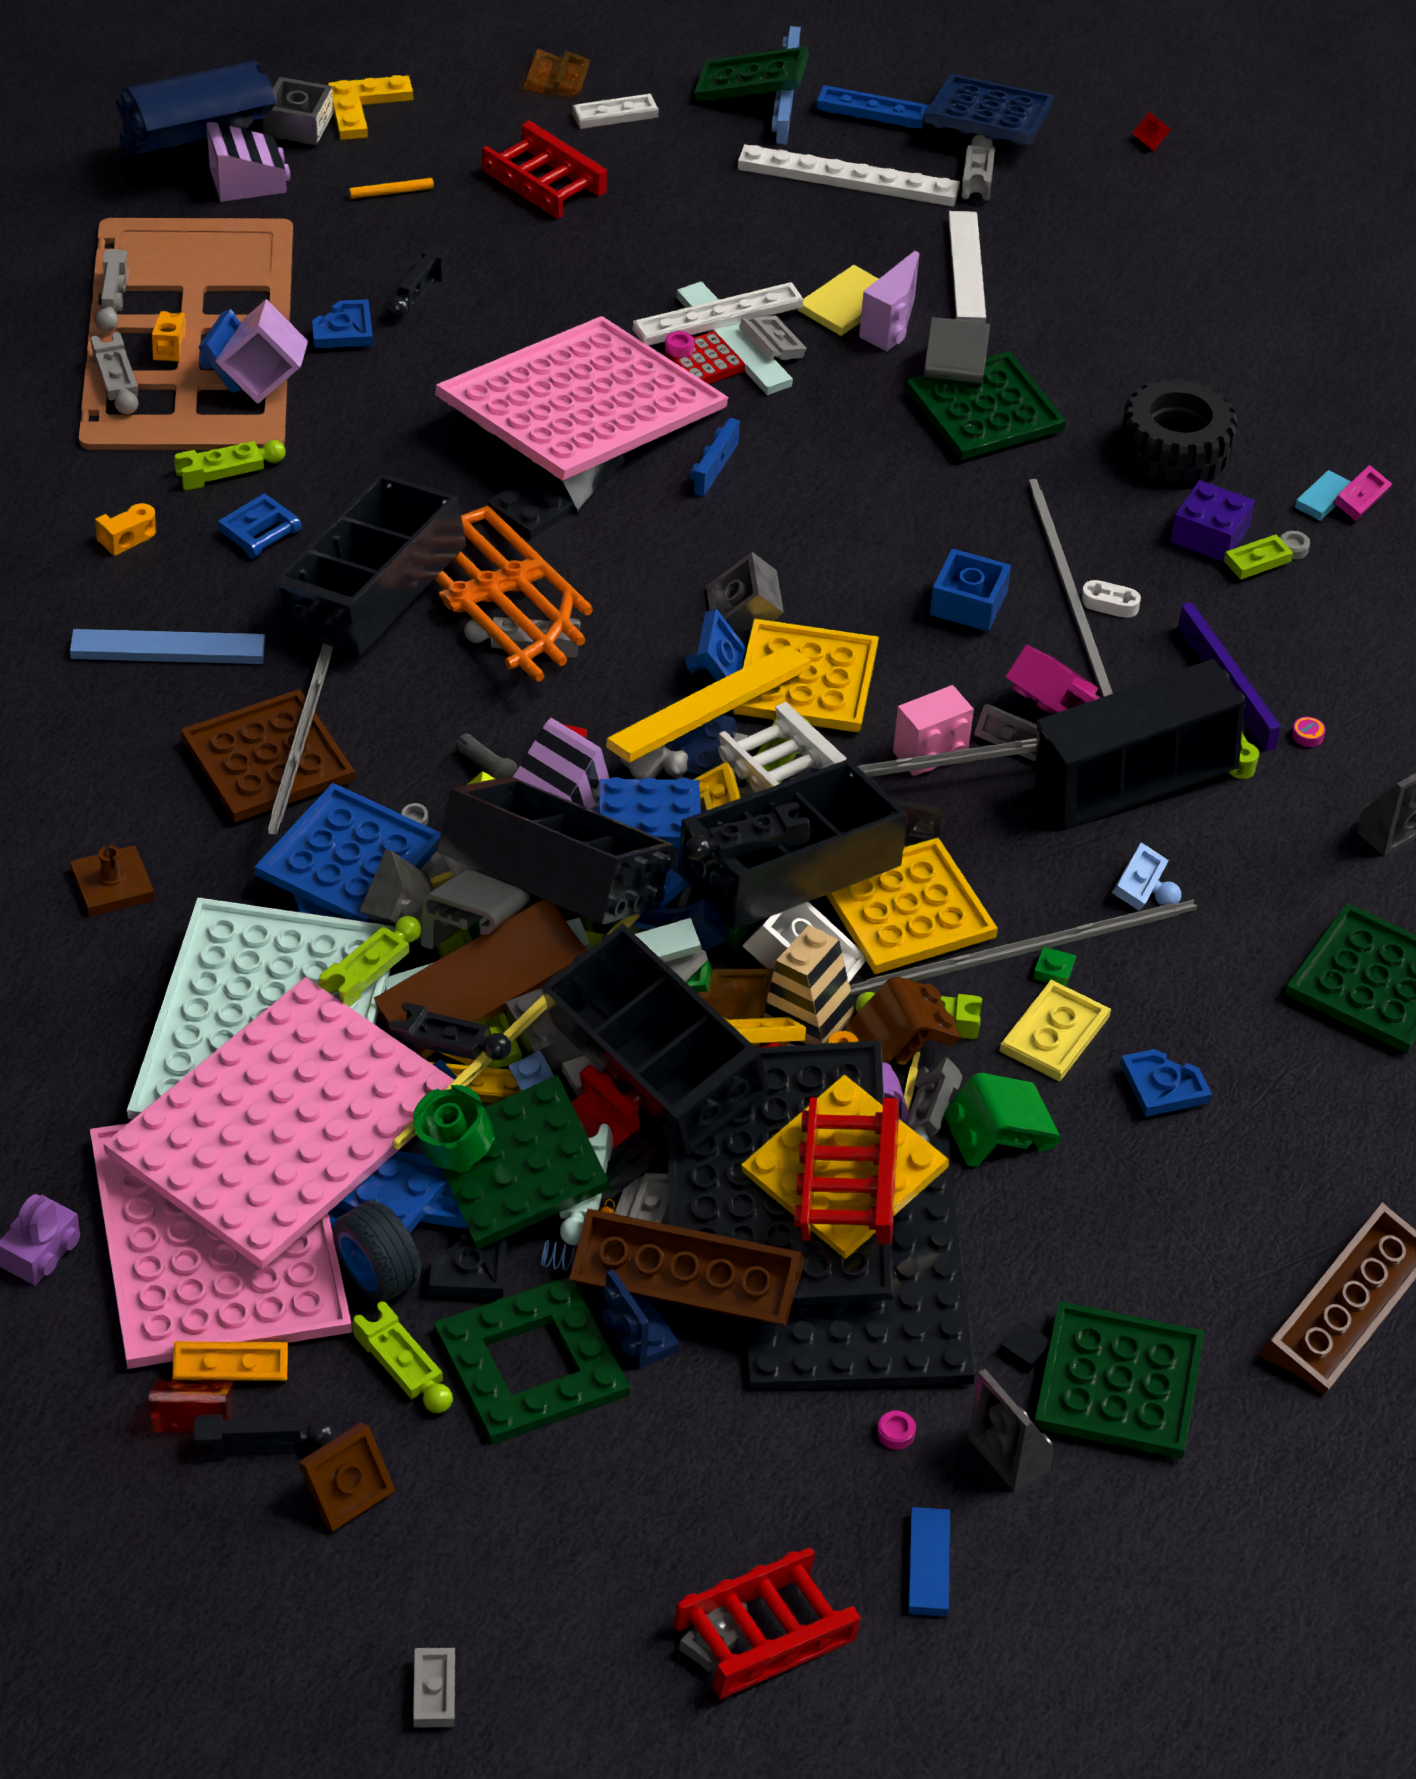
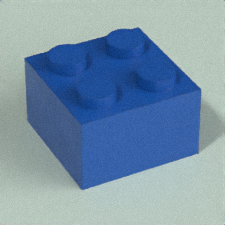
M952 549L933 586L930 615L989 632L1008 592L1011 565Z

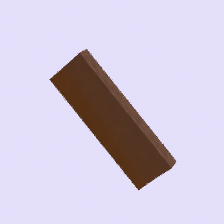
M542 899L511 917L490 934L475 938L374 997L378 1008V1018L389 1031V1023L391 1021H406V1012L403 1011L402 1004L412 1003L425 1006L427 1012L484 1024L506 1011V1001L541 989L543 985L553 978L554 974L560 973L568 967L579 954L587 952V949L574 934L557 906L548 900ZM416 1047L415 1050H412L424 1059L437 1052L421 1047Z
M1382 1202L1366 1219L1257 1356L1293 1373L1324 1395L1416 1279V1230Z
M588 1208L570 1280L573 1283L603 1289L606 1287V1272L614 1269L631 1295L786 1327L806 1259L798 1251Z

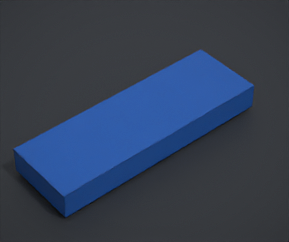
M911 1508L908 1614L948 1616L950 1510Z

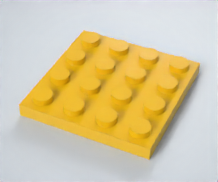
M754 619L743 668L789 645L811 659L810 669L734 708L733 714L775 720L777 717L775 707L787 702L804 719L809 720L811 726L860 733L879 637Z
M939 838L904 847L900 867L826 895L854 942L862 951L874 974L997 937V926Z
M845 1074L817 1098L819 1114L875 1116V1113L882 1112L883 1105ZM802 1112L741 1164L742 1172L793 1215L795 1205H802V1195H797V1174L804 1173L805 1164L799 1163L800 1141L806 1142L807 1132H802ZM900 1119L894 1215L949 1167L947 1157ZM818 1129L817 1146L873 1147L874 1143H880L881 1134H875V1130ZM816 1160L815 1177L871 1179L872 1175H878L879 1166H873V1162ZM814 1192L812 1209L869 1211L870 1207H876L877 1197H871L869 1193ZM811 1224V1230L845 1259L876 1232V1230L869 1229V1226Z

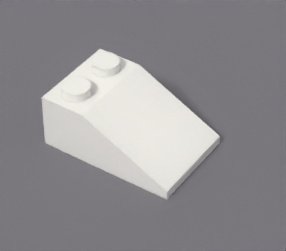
M809 902L765 918L742 945L761 964L774 972L776 960L802 931L810 925L839 939L849 982L866 961L862 951Z

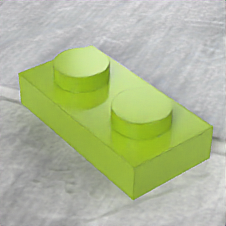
M1275 534L1226 551L1224 562L1240 579H1244L1291 562L1293 552Z

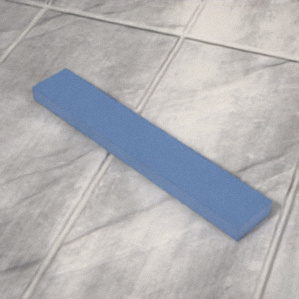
M73 629L70 655L71 659L263 664L265 634Z

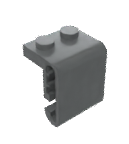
M932 317L924 377L983 384L990 324Z
M464 869L424 897L422 918L420 920L422 927L421 946L433 950L460 929L467 930L484 917L488 918V920L481 924L480 934H490L529 904V892L502 880Z

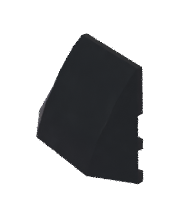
M510 445L498 449V454L517 469L524 465L557 489L560 494L574 502V512L577 515L583 509V504L586 500L596 495V489L600 484L607 482L625 462V456L621 454L562 481Z

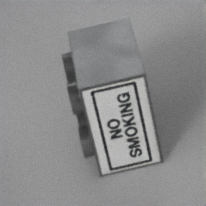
M279 77L273 88L277 104L268 114L264 115V134L274 136L276 139L317 145L333 115L332 86Z

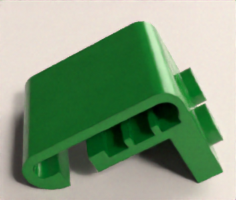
M978 1073L972 1076L957 1093L943 1115L968 1166L978 1167L997 1144L1027 1149L1032 1144L1028 1133H1030L1038 1151L1050 1150L1061 1141V1136L1035 1084L1028 1081Z

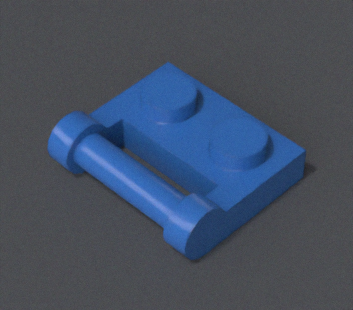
M265 493L218 521L219 531L241 546L251 559L261 555L263 549L287 534L293 535L302 529L301 522L297 516ZM278 521L282 523L259 538H253Z

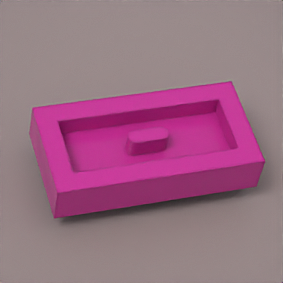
M1369 465L1337 495L1333 502L1357 521L1389 490L1392 483Z

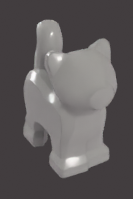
M663 745L630 763L623 758L620 760L630 769L635 779L655 778L663 768L668 775L678 779L683 778L684 773L687 771L688 755L682 750L670 751Z

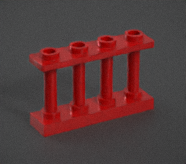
M530 120L522 124V138L518 144L500 154L488 146L481 149V168L486 174L492 176L556 219L563 216V201L579 191L587 189L598 197L606 193L607 169ZM526 151L535 156L520 166L510 161ZM544 164L554 168V170L538 179L530 174V172ZM564 176L574 181L558 191L549 186Z
M810 1098L809 1110L802 1111L801 1123L802 1132H807L806 1142L800 1141L799 1163L805 1164L804 1173L797 1174V1195H802V1205H795L794 1226L801 1228L802 1241H810L811 1224L869 1226V1229L876 1230L877 1244H892L899 1131L898 1098H883L882 1112H876L875 1116L819 1114L818 1099ZM818 1129L875 1130V1134H881L880 1143H874L873 1147L817 1146ZM816 1160L873 1162V1166H879L878 1175H872L871 1179L815 1177ZM814 1192L869 1193L871 1197H877L876 1207H870L869 1211L812 1209Z
M811 1548L800 1552L792 1551L783 1556L781 1560L767 1566H756L741 1577L733 1580H723L715 1585L714 1588L698 1595L695 1593L687 1595L677 1604L673 1621L675 1629L680 1631L694 1625L719 1662L712 1687L720 1699L856 1640L861 1617L853 1606L840 1612L838 1610L833 1611L809 1576L815 1558V1553ZM795 1582L820 1620L807 1626L800 1625L777 1592V1589ZM762 1597L787 1634L775 1640H766L741 1602L746 1603ZM725 1606L753 1649L740 1655L732 1654L707 1617V1614Z

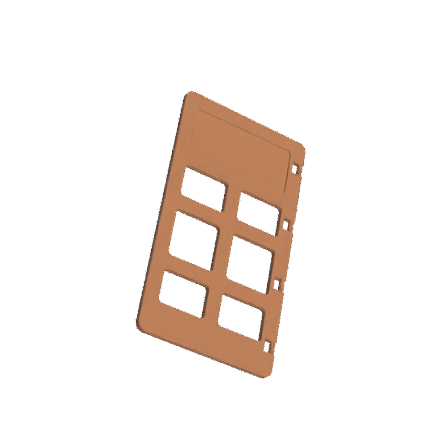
M107 218L99 223L81 409L82 415L79 430V443L82 448L87 450H213L255 441L258 449L263 448V445L269 440H278L283 445L285 444L288 379L265 397V412L261 415H199L196 412L197 396L200 390H229L216 371H203L199 369L200 349L198 346L201 343V336L209 332L220 316L203 314L204 293L208 291L269 292L270 303L290 322L293 223L290 220L262 218ZM105 244H114V249L128 252L127 268H129V277L125 291H180L183 293L181 313L186 314V333L181 346L180 362H178V368L173 371H133L138 390L176 391L175 412L171 415H109L106 413L108 396L98 367H96L94 362L91 337L98 336L101 342L109 343L113 341L114 332L152 333L159 315L117 314L118 324L112 331L106 332L97 327L95 316L102 309V304L99 303L104 287L103 256L104 251L109 250L105 249ZM236 315V317L238 318V320H239L241 323H242V321L244 320V318L247 316V315ZM89 416H99V421L89 422Z

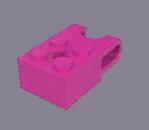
M1025 645L1006 675V678L1015 683L1012 688L1026 698L1036 701L1038 707L1051 715L1100 698L1095 694L1099 689L1098 687L1050 655L1028 645Z

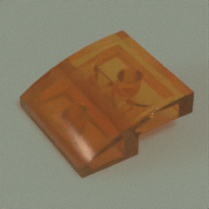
M537 49L524 88L550 95H579L591 60L569 51H565L563 58Z
M713 969L709 992H699L698 994L721 1016L728 1020L758 1019L765 1010L774 969Z

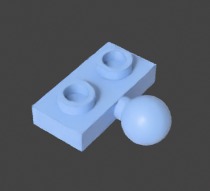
M1141 842L1132 854L1112 893L1139 911L1145 905L1151 892L1155 894L1156 901L1162 906L1172 903L1178 904L1181 899V890L1177 884L1170 881L1162 883L1158 880L1169 860Z

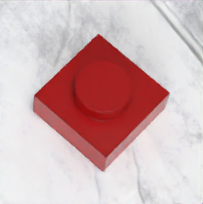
M1149 112L1132 134L1155 151L1171 129Z

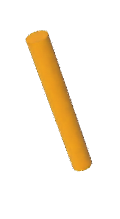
M432 178L354 187L349 188L351 199L434 189V183Z

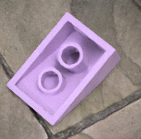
M912 252L863 291L859 337L885 351H889L893 346L901 343L906 336V329L915 299L919 262L918 252Z

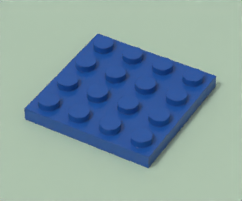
M332 783L255 866V874L257 877L345 919L373 923L374 921L361 913L360 909L385 849L393 851L420 870L437 851L441 833Z

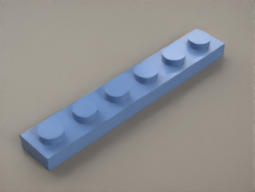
M790 26L789 37H783L782 49L799 47L801 27ZM794 89L776 91L772 120V132H777L776 143L787 144Z

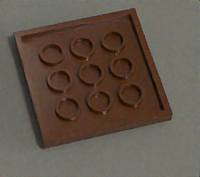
M300 689L181 729V739L234 822L267 812L274 807L306 701ZM314 712L287 804L324 792L332 783L341 786L355 781L354 769L316 712Z

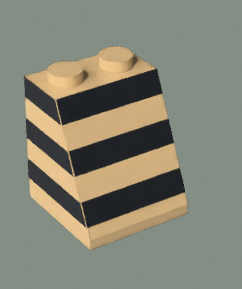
M808 925L776 960L763 1018L789 1017L806 1027L805 1041L800 1042L806 1045L826 1044L830 1035L841 1031L849 1022L855 1010L839 939Z

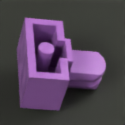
M34 1194L29 1197L23 1204L19 1216L10 1225V1230L0 1240V1267L36 1286L45 1275H49L55 1269L57 1261L65 1252L72 1250L78 1243L80 1230L77 1213L43 1195Z

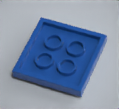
M618 777L599 779V812L602 815L674 844L673 848H679L681 820L701 813L699 780L678 778L676 780H657L655 778L622 779Z

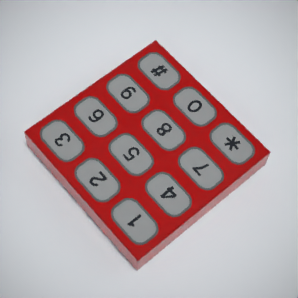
M715 331L695 337L694 351L688 357L675 358L668 355L666 351L664 355L707 384L736 375L745 370V363Z

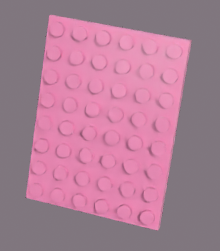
M603 316L436 384L435 395L447 402L448 405L454 407L562 481L719 411L727 406L728 401L726 395Z
M305 977L104 1143V1152L263 1270L402 1147L397 1150L392 1146V1142L414 1120L413 1114L418 1102L432 1090L437 1088L440 1091L445 1090L454 1079Z
M127 1124L90 1129L127 1369L172 1362L174 1341L290 1343L352 1332L328 1213L262 1270L104 1152V1143Z

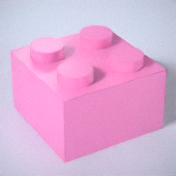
M953 685L899 705L893 753L898 759L969 749L973 707ZM936 767L912 770L909 772L913 776H916L923 772L931 771Z

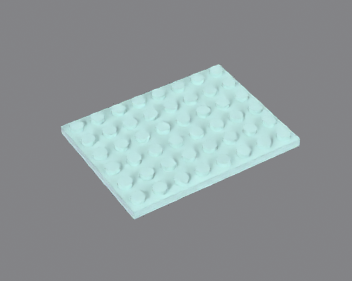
M197 898L127 1109L128 1119H134L303 978L307 977L318 985L320 974L334 962L340 963L381 927L384 926L394 933L395 926ZM390 969L361 992V998L350 1006L351 1009L373 1024L376 1023L378 1008L374 997L385 991ZM339 991L331 993V995L342 1002Z

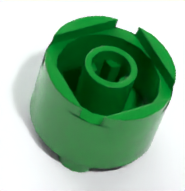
M450 1085L452 1089L440 1091L437 1088L427 1093L418 1102L413 1114L414 1129L425 1155L434 1165L463 1173L471 1169L474 1163L484 1157L495 1139V1133L479 1095L466 1086Z

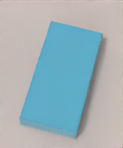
M1328 470L1296 500L1295 508L1321 521L1337 506L1333 501L1351 481Z

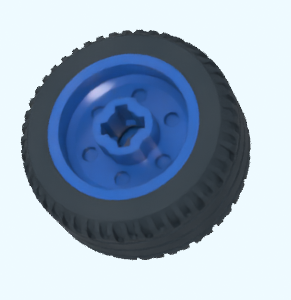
M369 1200L341 1215L335 1221L333 1240L338 1256L349 1276L368 1297L382 1302L388 1301L415 1285L419 1280L421 1262L415 1243L402 1221L389 1207L383 1203Z

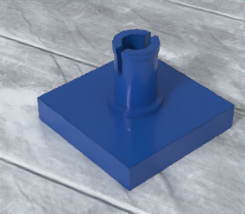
M229 309L221 313L198 348L201 350L199 354L201 366L205 369L213 367L230 392L234 393L242 388L216 363V359L241 324L233 311Z
M713 609L705 612L698 651L686 656V666L693 675L708 669L714 679L719 681L743 668L747 648L719 611Z

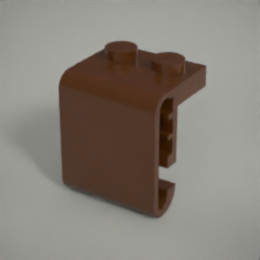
M901 977L888 979L845 1026V1031L853 1033L857 1037L858 1042L881 1040L882 1062L887 1064L895 1057L897 1063L905 1065L928 1040L953 1046L961 1038L954 1025L955 1020L953 1016L947 1012L941 1001L940 992L930 984L924 985Z

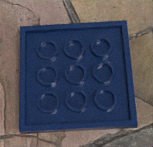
M950 74L927 109L924 122L931 123L936 128L949 127L958 129L959 132L964 134H982L991 140L1001 138L1010 140L1015 145H1031L1053 106L1054 95Z

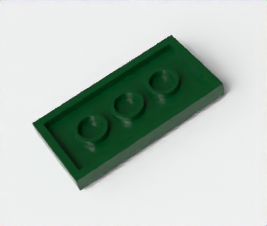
M802 46L705 60L694 92L697 102L715 101L728 97L738 98L749 94H766L770 91H788L799 88L809 57L807 47Z

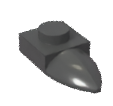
M741 1602V1603L743 1604V1606L745 1607V1609L747 1610V1604L744 1603V1602ZM722 1606L707 1614V1617L729 1650L732 1651L735 1647L736 1639L742 1631L726 1607ZM695 1627L681 1639L679 1650L708 1672H711L719 1664Z

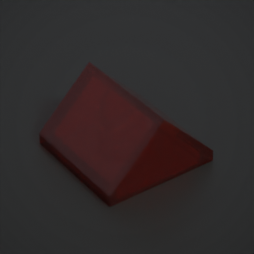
M158 1379L149 1392L152 1431L194 1432V1418L197 1415L222 1414L223 1420H230L234 1381H172Z

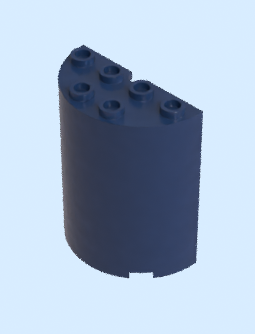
M255 60L126 87L122 89L121 97L116 99L123 132L119 134L120 142L123 149H127L129 156L205 140L207 139L206 123L209 122L244 130L255 129L264 119V115L268 114L277 104L266 73L261 74L260 64Z

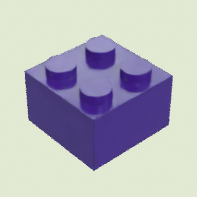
M1199 480L1175 515L1171 542L1224 562L1225 552L1237 548L1249 530L1255 500Z

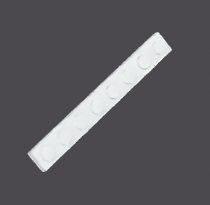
M744 145L738 160V170L953 207L960 181L948 178H937L920 173L896 171L891 168L884 169L867 164L843 162L838 159L820 158L809 154L791 153L785 150H773L757 145Z

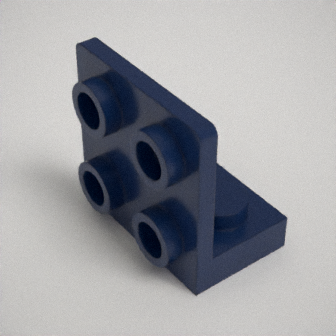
M720 715L668 742L665 746L670 751H684L688 755L687 771L685 773L701 776L720 766L723 762L718 752V747L721 746L719 733L726 731L734 739L738 726L733 717Z
M615 1270L607 1271L606 1287L603 1288L605 1309L602 1310V1317L607 1328L615 1330L619 1336L624 1354L628 1358L632 1357L641 1369L678 1353L680 1343L649 1298L631 1295Z

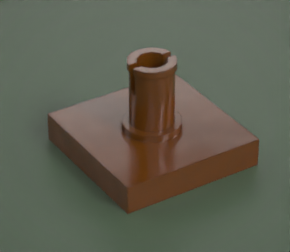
M108 845L109 852H106L104 846L97 855L70 861L72 875L89 917L155 901L153 887L135 845L121 849Z
M362 1422L298 1462L325 1527L332 1531L396 1491L368 1425Z

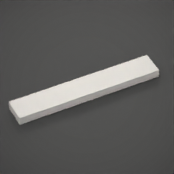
M949 211L948 222L956 320L985 323L986 311L977 212Z
M792 282L635 320L633 321V330L640 341L646 345L664 342L668 334L676 331H683L693 335L741 323L742 318H746L749 321L753 317H764L802 308L803 298Z

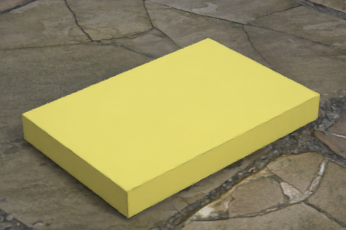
M853 265L804 298L803 307L798 308V311L842 336L861 323L863 291L875 283L878 278Z
M1050 980L1002 1041L1000 1052L1060 1082L1110 1017L1111 1009Z

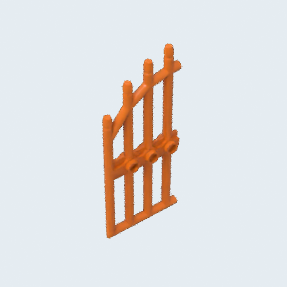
M489 506L463 514L461 518L465 536L499 570L481 572L460 552L453 561L472 580L454 582L442 570L434 579L444 589L438 592L439 597L449 610L452 609L455 612L466 611L509 655V657L505 658V665L508 670L520 666L533 680L542 681L544 674L531 659L545 652L556 664L564 666L567 663V658L554 642L563 632L574 644L583 645L585 643L584 635L569 621L572 607L574 605L584 615H590L593 609L590 603ZM486 520L526 560L521 562L516 560L508 561L471 524ZM545 577L563 595L559 610L530 582ZM507 591H522L553 622V625L544 634L503 593ZM494 601L534 643L521 650L475 603Z

